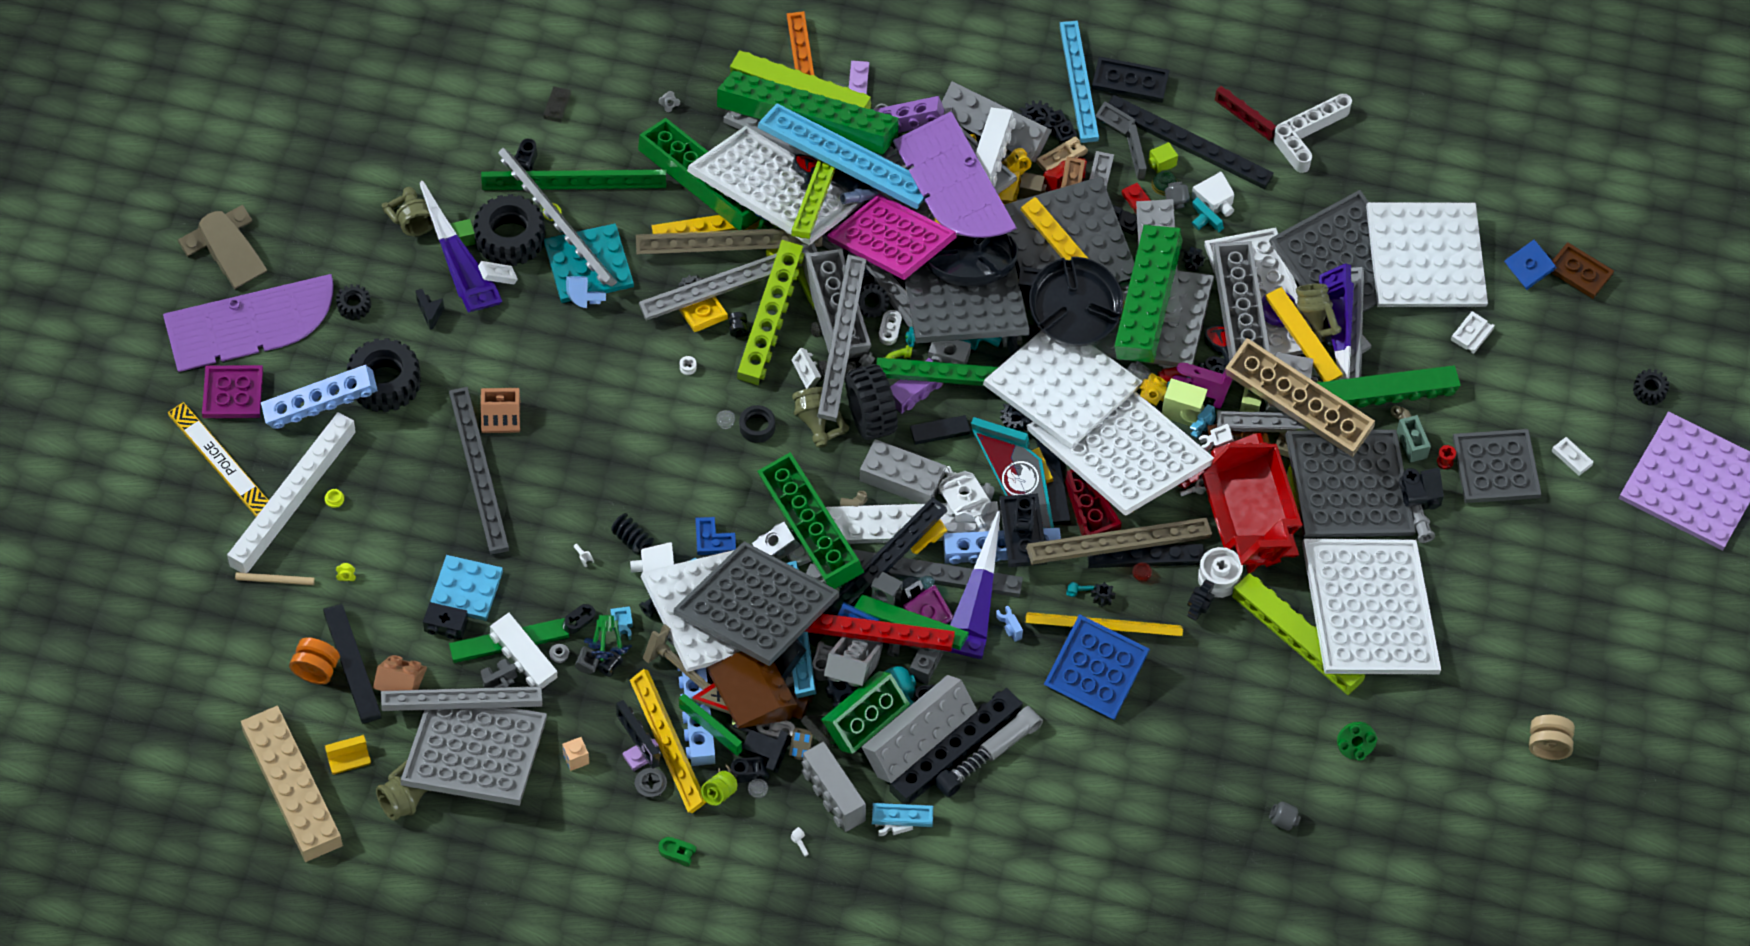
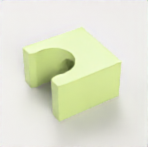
M1171 378L1164 396L1162 414L1169 420L1191 426L1198 420L1197 416L1204 409L1203 402L1208 389Z

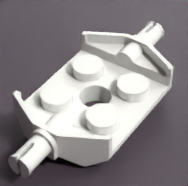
M947 466L945 470L947 477L942 479L938 486L939 494L942 493L952 509L956 522H976L979 529H982V527L984 529L986 523L982 517L991 509V501L973 473L967 471L954 473L951 467ZM963 491H965V492H967L968 494H967V495H962V494H960V493L963 492Z

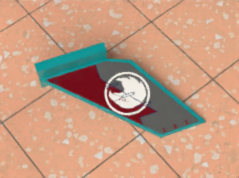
M973 417L971 422L973 435L983 450L1005 496L1038 493L1043 528H1054L1042 459L1030 450L1028 434Z

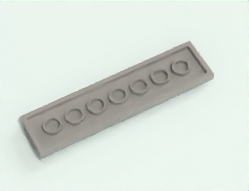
M1173 199L1136 201L1138 243L1140 242L1144 225L1175 227ZM1177 267L1164 322L1181 321Z

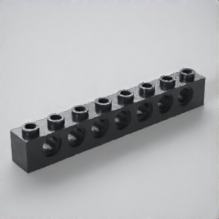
M1007 687L1003 691L996 692L992 700L988 703H983L976 713L890 783L889 792L902 804H911L934 785L935 778L942 771H951L978 749L981 744L1012 721L1022 710L1023 703ZM995 709H1001L1003 711L997 712L995 711ZM985 720L988 723L983 724L980 721ZM971 732V733H973L974 735L969 736V735H966L965 733ZM957 744L959 747H952L951 745ZM943 756L944 759H937L936 757ZM922 768H928L930 771H923ZM914 780L915 783H908L907 781Z

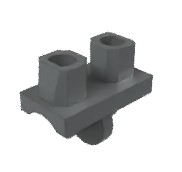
M503 659L497 663L499 671L493 673L490 667L481 670L483 688H508L509 685L514 683L513 679L518 677L515 664H510L507 659Z

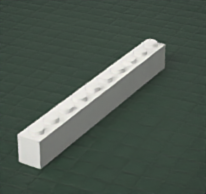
M337 412L227 554L230 567L241 573L249 572L356 433L354 420Z

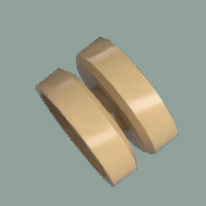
M1542 715L1534 718L1530 725V752L1537 757L1548 760H1560L1572 755L1574 744L1572 739L1575 730L1573 722L1568 718L1558 715Z

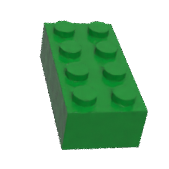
M878 671L863 686H860L821 720L839 749L853 754L904 711L910 703L892 674Z

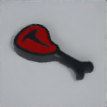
M797 154L793 159L792 165L794 170L804 178V183L801 184L800 188L807 190L818 160L808 155Z
M1224 325L1209 327L1205 330L1204 339L1213 350L1223 354L1226 361L1223 367L1226 368L1230 360Z

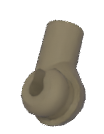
M1395 405L1390 410L1392 416L1399 420L1411 417L1410 412L1403 407Z
M858 491L857 496L853 499L841 497L840 507L864 505L868 500L867 493L865 491Z

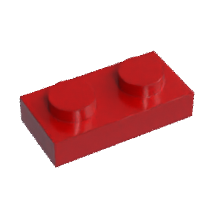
M1138 183L1122 189L1121 194L1136 214V201H1151Z

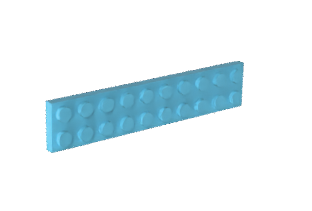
M776 104L758 124V128L915 209H918L929 196H922L909 170L779 104Z

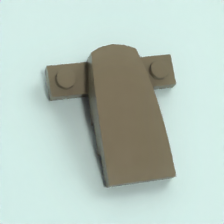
M243 205L226 214L222 211L207 214L201 219L198 229L178 239V243L187 257L208 247L214 261L217 262L224 276L226 275L234 290L267 272L259 256L239 231L240 228L252 222Z

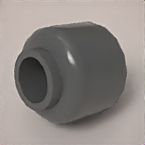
M1182 181L1168 184V187L1165 189L1166 200L1173 199L1174 209L1184 208L1185 204L1190 201L1188 186L1183 184Z
M1284 801L1278 804L1275 803L1269 814L1271 823L1285 831L1291 830L1293 826L1297 827L1301 816L1298 815V808Z

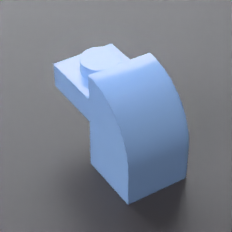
M566 276L567 295L576 305L587 308V301L590 304H601V301H606L605 292L587 291V277Z

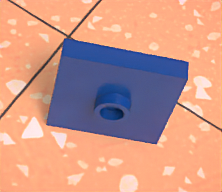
M1532 240L1504 261L1526 290L1556 269L1555 264L1535 240Z

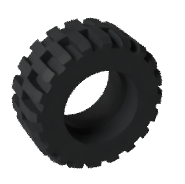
M508 194V196L499 195L496 199L491 198L488 200V204L484 203L480 207V211H477L474 220L475 243L484 258H490L492 263L498 262L503 265L511 264V266H517L518 263H527L528 259L532 260L536 257V253H540L546 234L544 216L540 212L538 205H533V201L528 198L525 200L524 196L518 195L516 197L513 194ZM506 223H516L526 228L520 235L510 238L501 237L494 233L497 227Z
M379 338L373 339L374 341L371 343L369 341L364 343L362 348L359 346L355 350V354L350 356L347 371L367 365L373 371L380 367H392L400 371L401 374L391 382L376 383L378 391L373 392L368 397H359L355 401L359 404L362 403V407L366 409L372 408V411L375 412L379 410L389 412L391 409L396 411L400 409V406L403 405L405 407L408 405L409 400H413L416 397V392L420 389L421 374L419 361L416 358L415 352L410 350L407 344L401 345L399 340L391 341L390 338H384V340H379ZM357 383L352 386V389L356 387Z
M871 364L850 370L845 376L846 395L852 418L861 437L865 440H873L893 434L898 428L897 410L889 381L883 369L879 365Z

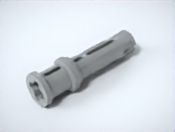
M1412 506L1414 526L1419 535L1418 541L1426 543L1433 540L1435 534L1430 529V520L1424 515L1422 506Z

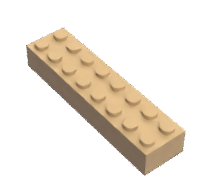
M1246 338L1225 368L1227 376L1352 457L1374 428L1375 421L1248 338Z
M278 705L242 720L243 733L304 861H310L342 847L341 835Z

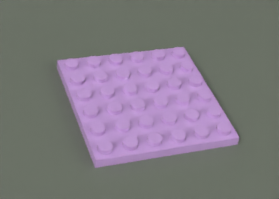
M1668 411L1622 490L1619 499L1723 551L1750 503V451Z

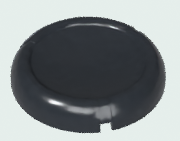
M1007 234L986 238L956 235L957 238L928 260L926 264L933 274L945 282L959 286H982L1002 279L1013 269L1018 258V246L1011 236L1008 238Z
M1071 257V260H1065V258L1055 260L1046 265L1037 274L1031 286L1029 303L1035 323L1049 338L1064 345L1087 346L1101 341L1114 330L1123 311V294L1114 275L1103 265L1088 258Z

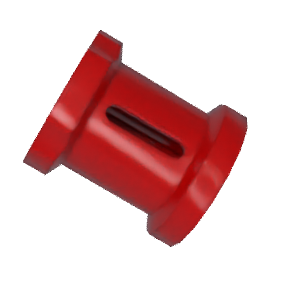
M1444 445L1440 448L1436 462L1441 469H1450L1453 466V459L1456 456L1455 448L1450 445Z

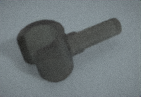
M814 322L811 324L812 328L810 330L814 337L821 336L823 333L820 323Z

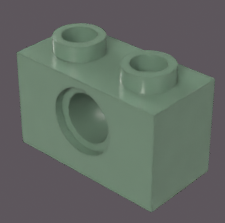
M1418 415L1400 419L1397 434L1409 462L1427 459L1431 446Z

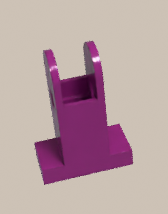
M1179 363L1177 365L1178 372L1191 378L1175 375L1172 379L1208 389L1206 396L1214 399L1213 406L1215 408L1221 409L1232 378L1227 376L1225 371L1221 374L1192 364Z

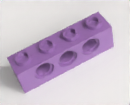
M939 96L873 109L877 112L898 117V133L915 130L944 115V107Z

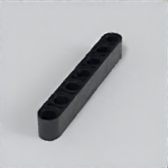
M340 603L324 608V616L335 648L340 654L339 659L362 725L382 719L343 604Z

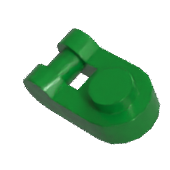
M673 837L663 838L658 846L662 857L678 862L686 867L690 866L691 856L695 854L697 849L695 845ZM679 849L685 851L683 855L678 853Z

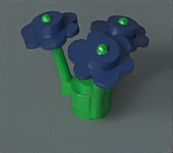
M599 615L594 639L586 638L584 640L585 643H588V647L600 649V651H592L591 654L601 661L608 660V657L614 656L611 652H605L606 631H612V628L615 631L618 647L611 648L610 651L623 655L627 653V649L632 647V645H622L618 620H614V615ZM600 631H602L601 641L598 640Z

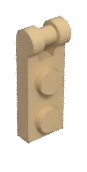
M1073 137L1037 158L1036 163L1046 172L1058 166L1060 162L1066 161L1067 156L1073 158L1083 157L1087 154L1088 149L1080 144V140L1077 137Z

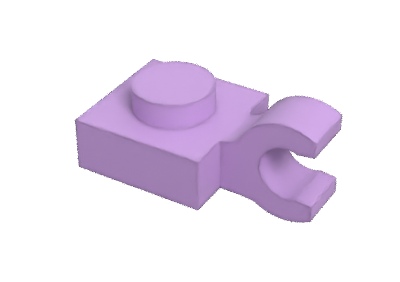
M652 739L653 744L659 746L656 740ZM637 746L623 753L624 759L633 772L648 763Z

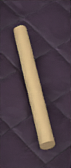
M238 572L235 575V580L300 585H314L315 581L312 577Z

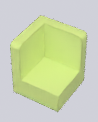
M1245 387L1240 412H1259L1262 398L1257 394L1249 393Z

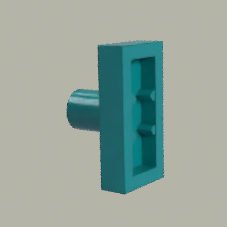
M1198 197L1192 201L1194 210L1199 214L1192 221V225L1198 231L1207 223L1218 233L1224 229L1223 221Z

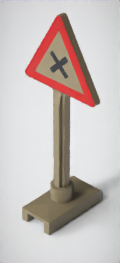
M664 624L660 634L653 631L643 659L649 663L659 656H665L702 689V691L692 697L694 702L730 714L715 684L707 683L694 670L686 672L681 659L666 644L671 628Z

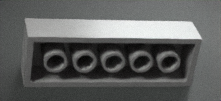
M953 81L942 100L945 114L952 112L959 126L979 136H982L991 107L1010 110ZM1013 111V117L1016 118V126L1011 130V141L1007 143L1006 149L1013 151L1016 148H1023L1027 152V157L1036 163L1052 130Z
M842 249L808 253L805 255L802 264L828 353L846 265ZM859 304L848 359L862 357L864 353L868 354L871 347Z
M947 675L865 743L862 749L877 777L892 783L972 716L977 709L962 680Z

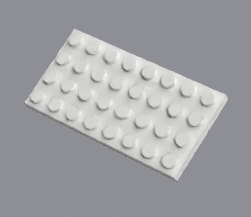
M1276 228L1205 241L1204 246L1215 278L1214 244L1252 241L1261 299L1265 294L1282 287L1286 293L1295 299V304H1297L1298 295L1296 294L1297 286L1294 277L1269 242L1270 238L1278 234ZM1302 315L1307 324L1310 326L1308 319L1304 315ZM1265 321L1271 354L1275 355L1276 352L1290 355L1304 354L1286 327L1279 328Z

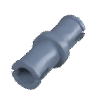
M876 188L842 192L840 194V201L842 204L853 202L859 204L866 200H872L878 195Z

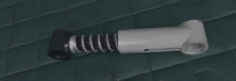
M1030 706L1023 708L1014 720L981 744L978 753H973V757H968L967 761H963L962 765L957 766V769L942 771L935 778L934 785L947 798L953 796L960 789L961 782L965 780L966 776H970L971 772H976L975 769L981 768V765L986 764L987 760H995L1028 733L1035 732L1043 723V719Z

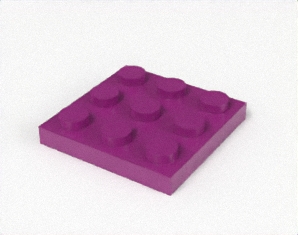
M263 365L205 366L202 417L260 418Z

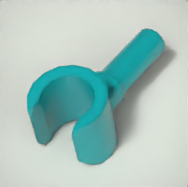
M1071 582L1067 587L1066 595L1075 597L1077 596V591L1094 590V586H1078L1077 583Z

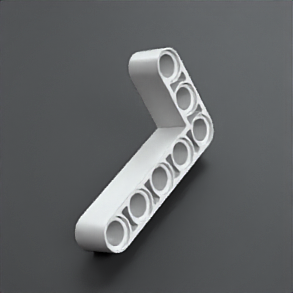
M1337 95L1276 126L1274 143L1297 172H1307L1312 160L1311 152L1301 139L1348 116L1352 104V99L1349 95Z

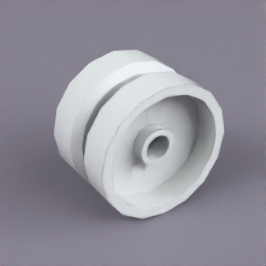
M1217 547L1210 549L1203 555L1198 572L1199 585L1201 586L1207 579L1215 584L1211 592L1215 595L1214 597L1223 598L1230 596L1233 593V588L1240 582L1243 565L1240 563L1239 556L1228 548Z

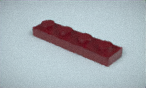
M1222 86L1216 90L1215 101L1267 140L1271 141L1274 138L1276 126L1272 121L1267 120L1257 110H1253L1243 100L1234 96L1230 90Z

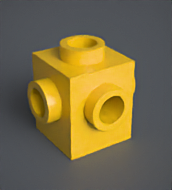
M1151 373L1147 379L1143 380L1139 387L1141 389L1140 396L1150 404L1157 405L1160 400H1164L1167 382L1163 378Z

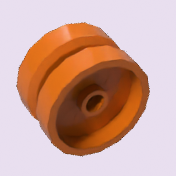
M302 638L296 648V654L293 655L290 661L289 668L296 676L305 681L315 684H327L332 677L333 668L336 667L339 661L340 654L333 646L315 638Z

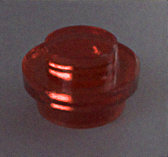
M1141 562L1134 566L1132 574L1138 581H1147L1152 575V569L1148 564Z

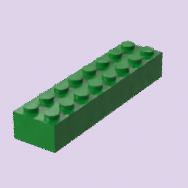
M664 118L639 135L638 150L661 169L666 170V173L735 228L744 230L761 219L752 210L740 205L739 202L725 196L724 193L709 186L706 182L694 177L687 171L691 163L709 151L667 118Z
M1153 225L1143 226L1115 342L1117 359L1151 363L1155 361L1182 245L1180 228Z
M791 452L757 471L768 493L826 585L836 589L864 573L859 559Z

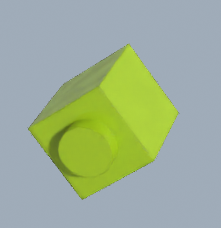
M1168 142L1150 150L1149 166L1152 169L1154 168L1156 173L1160 174V172L1162 173L1177 166L1178 154Z

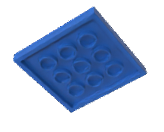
M1079 614L1044 685L1115 720L1150 649Z

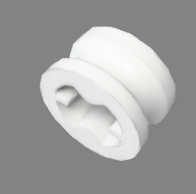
M685 356L680 360L681 373L692 375L696 372V360L693 357Z

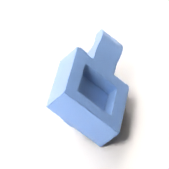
M1005 607L1006 615H1002L997 610L996 617L999 621L1006 623L1005 630L1008 636H1012L1015 642L1021 640L1023 629L1015 615H1012L1010 607Z

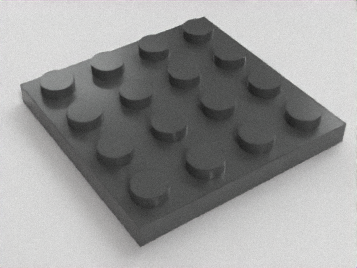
M1528 429L1453 434L1452 439L1456 450V460L1465 503L1536 499L1541 497V489Z

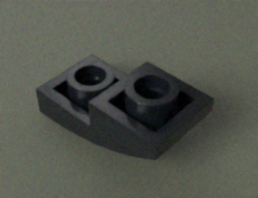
M1062 110L1054 111L1056 115V125L1052 126L1054 136L1061 143L1077 137L1070 120L1067 121Z

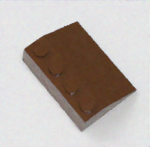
M740 651L707 667V671L738 729L791 720L797 703L774 662L768 666Z

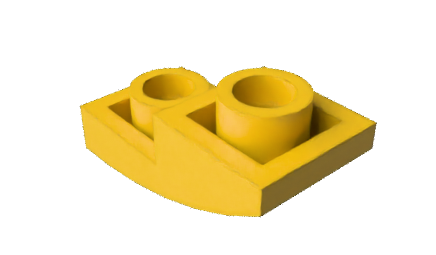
M941 519L911 548L912 553L918 554L930 542L935 543L948 531Z

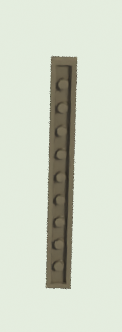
M781 228L636 235L637 254L774 249L779 248L781 240L798 245L805 243L786 233ZM822 236L814 241L815 247L823 246Z
M1207 518L1030 543L1026 549L1031 564L1207 539L1211 538L1212 531Z

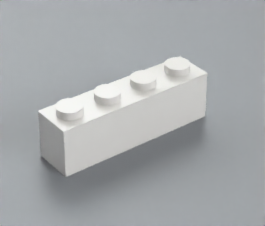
M507 613L490 626L489 635L494 643H499L502 646L501 650L508 659L511 657L515 662L517 671L525 674L527 677L526 681L530 687H541L543 689L557 678V670L510 613Z

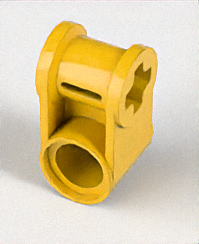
M1016 148L1002 161V164L1012 173L1020 171L1021 175L1032 164L1029 157H1027V152L1023 148Z

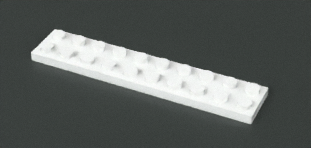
M991 502V509L982 517L986 523L984 529L983 527L979 529L976 522H956L955 514L948 503H941L948 511L940 519L948 530L946 533L990 531L998 512L997 502ZM925 504L826 507L849 544L885 543ZM944 535L937 541H943Z

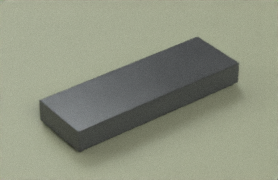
M1136 124L1129 125L1126 137L1136 177L1138 180H1142L1145 178L1147 167Z

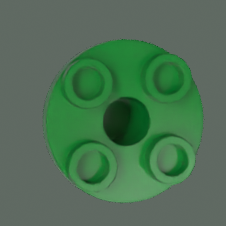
M1352 722L1339 732L1337 746L1345 757L1361 761L1373 751L1378 738L1369 724Z

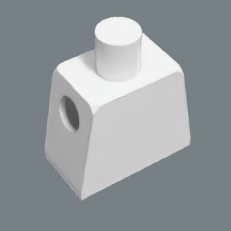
M1222 172L1193 187L1191 198L1195 200L1198 197L1215 214L1221 211L1228 217L1234 212L1231 206L1234 200V192Z
M672 542L642 549V560L630 561L631 573L645 572L674 565Z

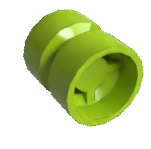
M718 772L703 784L701 788L703 799L710 805L717 806L736 792L737 780L730 772Z

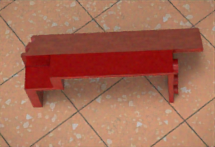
M1255 433L1213 449L1211 455L1214 459L1211 466L1204 469L1201 475L1223 547L1238 553L1240 563L1246 566L1248 574L1254 572L1260 565L1268 567L1279 563L1282 557L1293 558L1298 556L1299 552L1293 534L1302 526V522L1277 444H1268L1263 441L1261 433Z

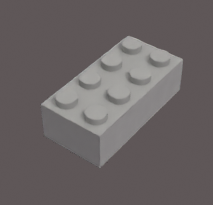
M875 439L860 468V481L914 502L926 504L932 497H936L938 486L942 479L945 478L946 465Z
M842 637L828 655L824 676L836 682L846 681L851 686H863L878 666L883 643Z
M822 742L803 753L802 773L807 781L810 780L812 782L815 794L821 796L824 800L823 805L828 812L831 811L834 815L833 819L839 828L842 827L844 832H847L865 822L866 804L826 744Z

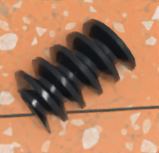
M624 513L614 521L611 531L634 554L639 555L642 549L648 548L653 544L654 538L649 537L647 532L643 533L644 529L642 527L638 528L639 524L637 522L633 523V518H627L628 514Z

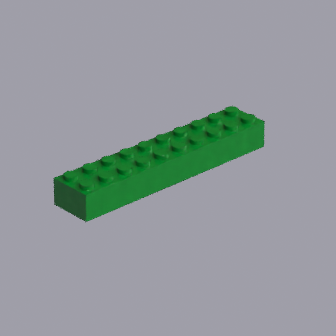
M732 71L717 89V107L762 120L776 104H779L872 152L882 155L898 136V117L810 93L806 90L796 89L788 85L775 83L774 81L761 79L757 76L747 75L739 71Z

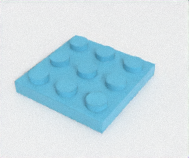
M446 555L430 602L467 610L468 617L487 621L503 568Z

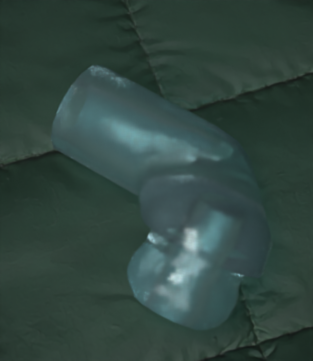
M929 575L916 578L921 580L925 590L934 585V579Z

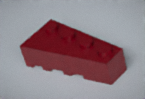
M1072 469L1068 470L1065 484L1081 536L1120 530L1122 523L1107 499Z

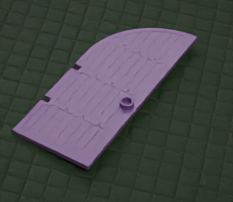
M952 112L893 140L906 167L909 168L914 165V168L910 169L909 172L922 196L930 195V197L925 199V202L941 225L955 231L959 235L975 238L999 236L1017 229Z
M332 274L163 314L178 372L215 364L216 357H221L223 362L259 353L258 347L263 346L265 352L291 345L305 338L321 324L329 311L334 290Z

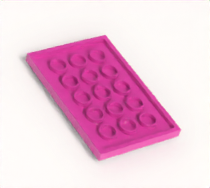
M878 194L830 232L827 238L833 244L905 280L957 238L955 231Z

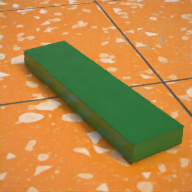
M686 694L679 697V708L736 756L742 752L741 740Z

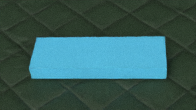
M873 803L872 824L932 827L933 806Z

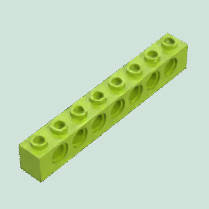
M781 240L737 372V379L759 385L760 379L764 380L767 369L764 367L766 363H770L772 357L770 349L771 346L775 347L778 336L775 334L777 329L781 330L783 324L781 316L782 313L786 314L789 303L786 301L788 296L791 297L793 294L794 286H792L793 280L797 281L800 272L797 267L798 264L803 263L805 253H802V245ZM790 261L793 264L788 266L785 265L784 262ZM779 278H786L787 281H786V282H781V281H779L778 279H779ZM780 294L782 297L775 298L773 297V295ZM773 310L776 314L770 315L768 311ZM769 327L771 330L766 332L762 328ZM761 343L764 344L765 347L758 348L756 345ZM757 360L760 364L754 365L751 361Z

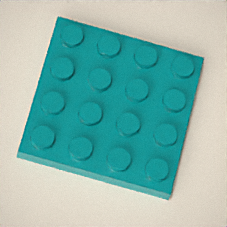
M616 223L576 232L617 281L612 287L608 284L603 285L598 280V273L588 268L586 265L588 261L585 258L582 259L575 252L577 248L574 244L571 246L565 240V234L544 240V246L561 303L571 301L566 291V276L587 277V291L610 293L634 287Z

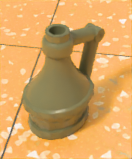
M412 187L404 188L402 196L382 204L384 213L395 224H400L402 232L406 235L420 236L426 234L434 227L425 199H417V192ZM405 201V203L402 206H400V208L397 210V213H395L392 210L393 208L402 204Z
M1318 283L1299 286L1296 288V294L1298 295L1296 308L1308 319L1312 331L1319 341L1324 342L1325 337L1340 333L1341 327L1337 324L1332 309L1333 303L1327 293V285ZM1326 315L1331 327L1329 329H1324Z
M823 387L800 390L792 395L795 401L794 415L811 429L813 433L812 439L817 448L827 446L828 440L845 434L849 430V426L845 423L838 410L836 422L839 428L825 433L826 419L817 417Z
M407 760L388 776L389 781L386 784L378 785L376 788V795L380 806L388 818L393 821L398 820L401 816L413 815L424 793L430 791L401 786L400 776L404 772Z

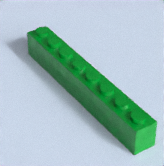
M1455 365L1317 382V384L1351 406H1357L1358 408L1365 407L1368 404L1382 405L1385 402L1391 401L1392 403H1399L1406 399L1415 401L1422 397L1432 399L1438 395L1452 396L1461 386Z

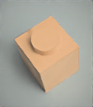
M581 737L562 744L563 755L570 771L589 764V753Z

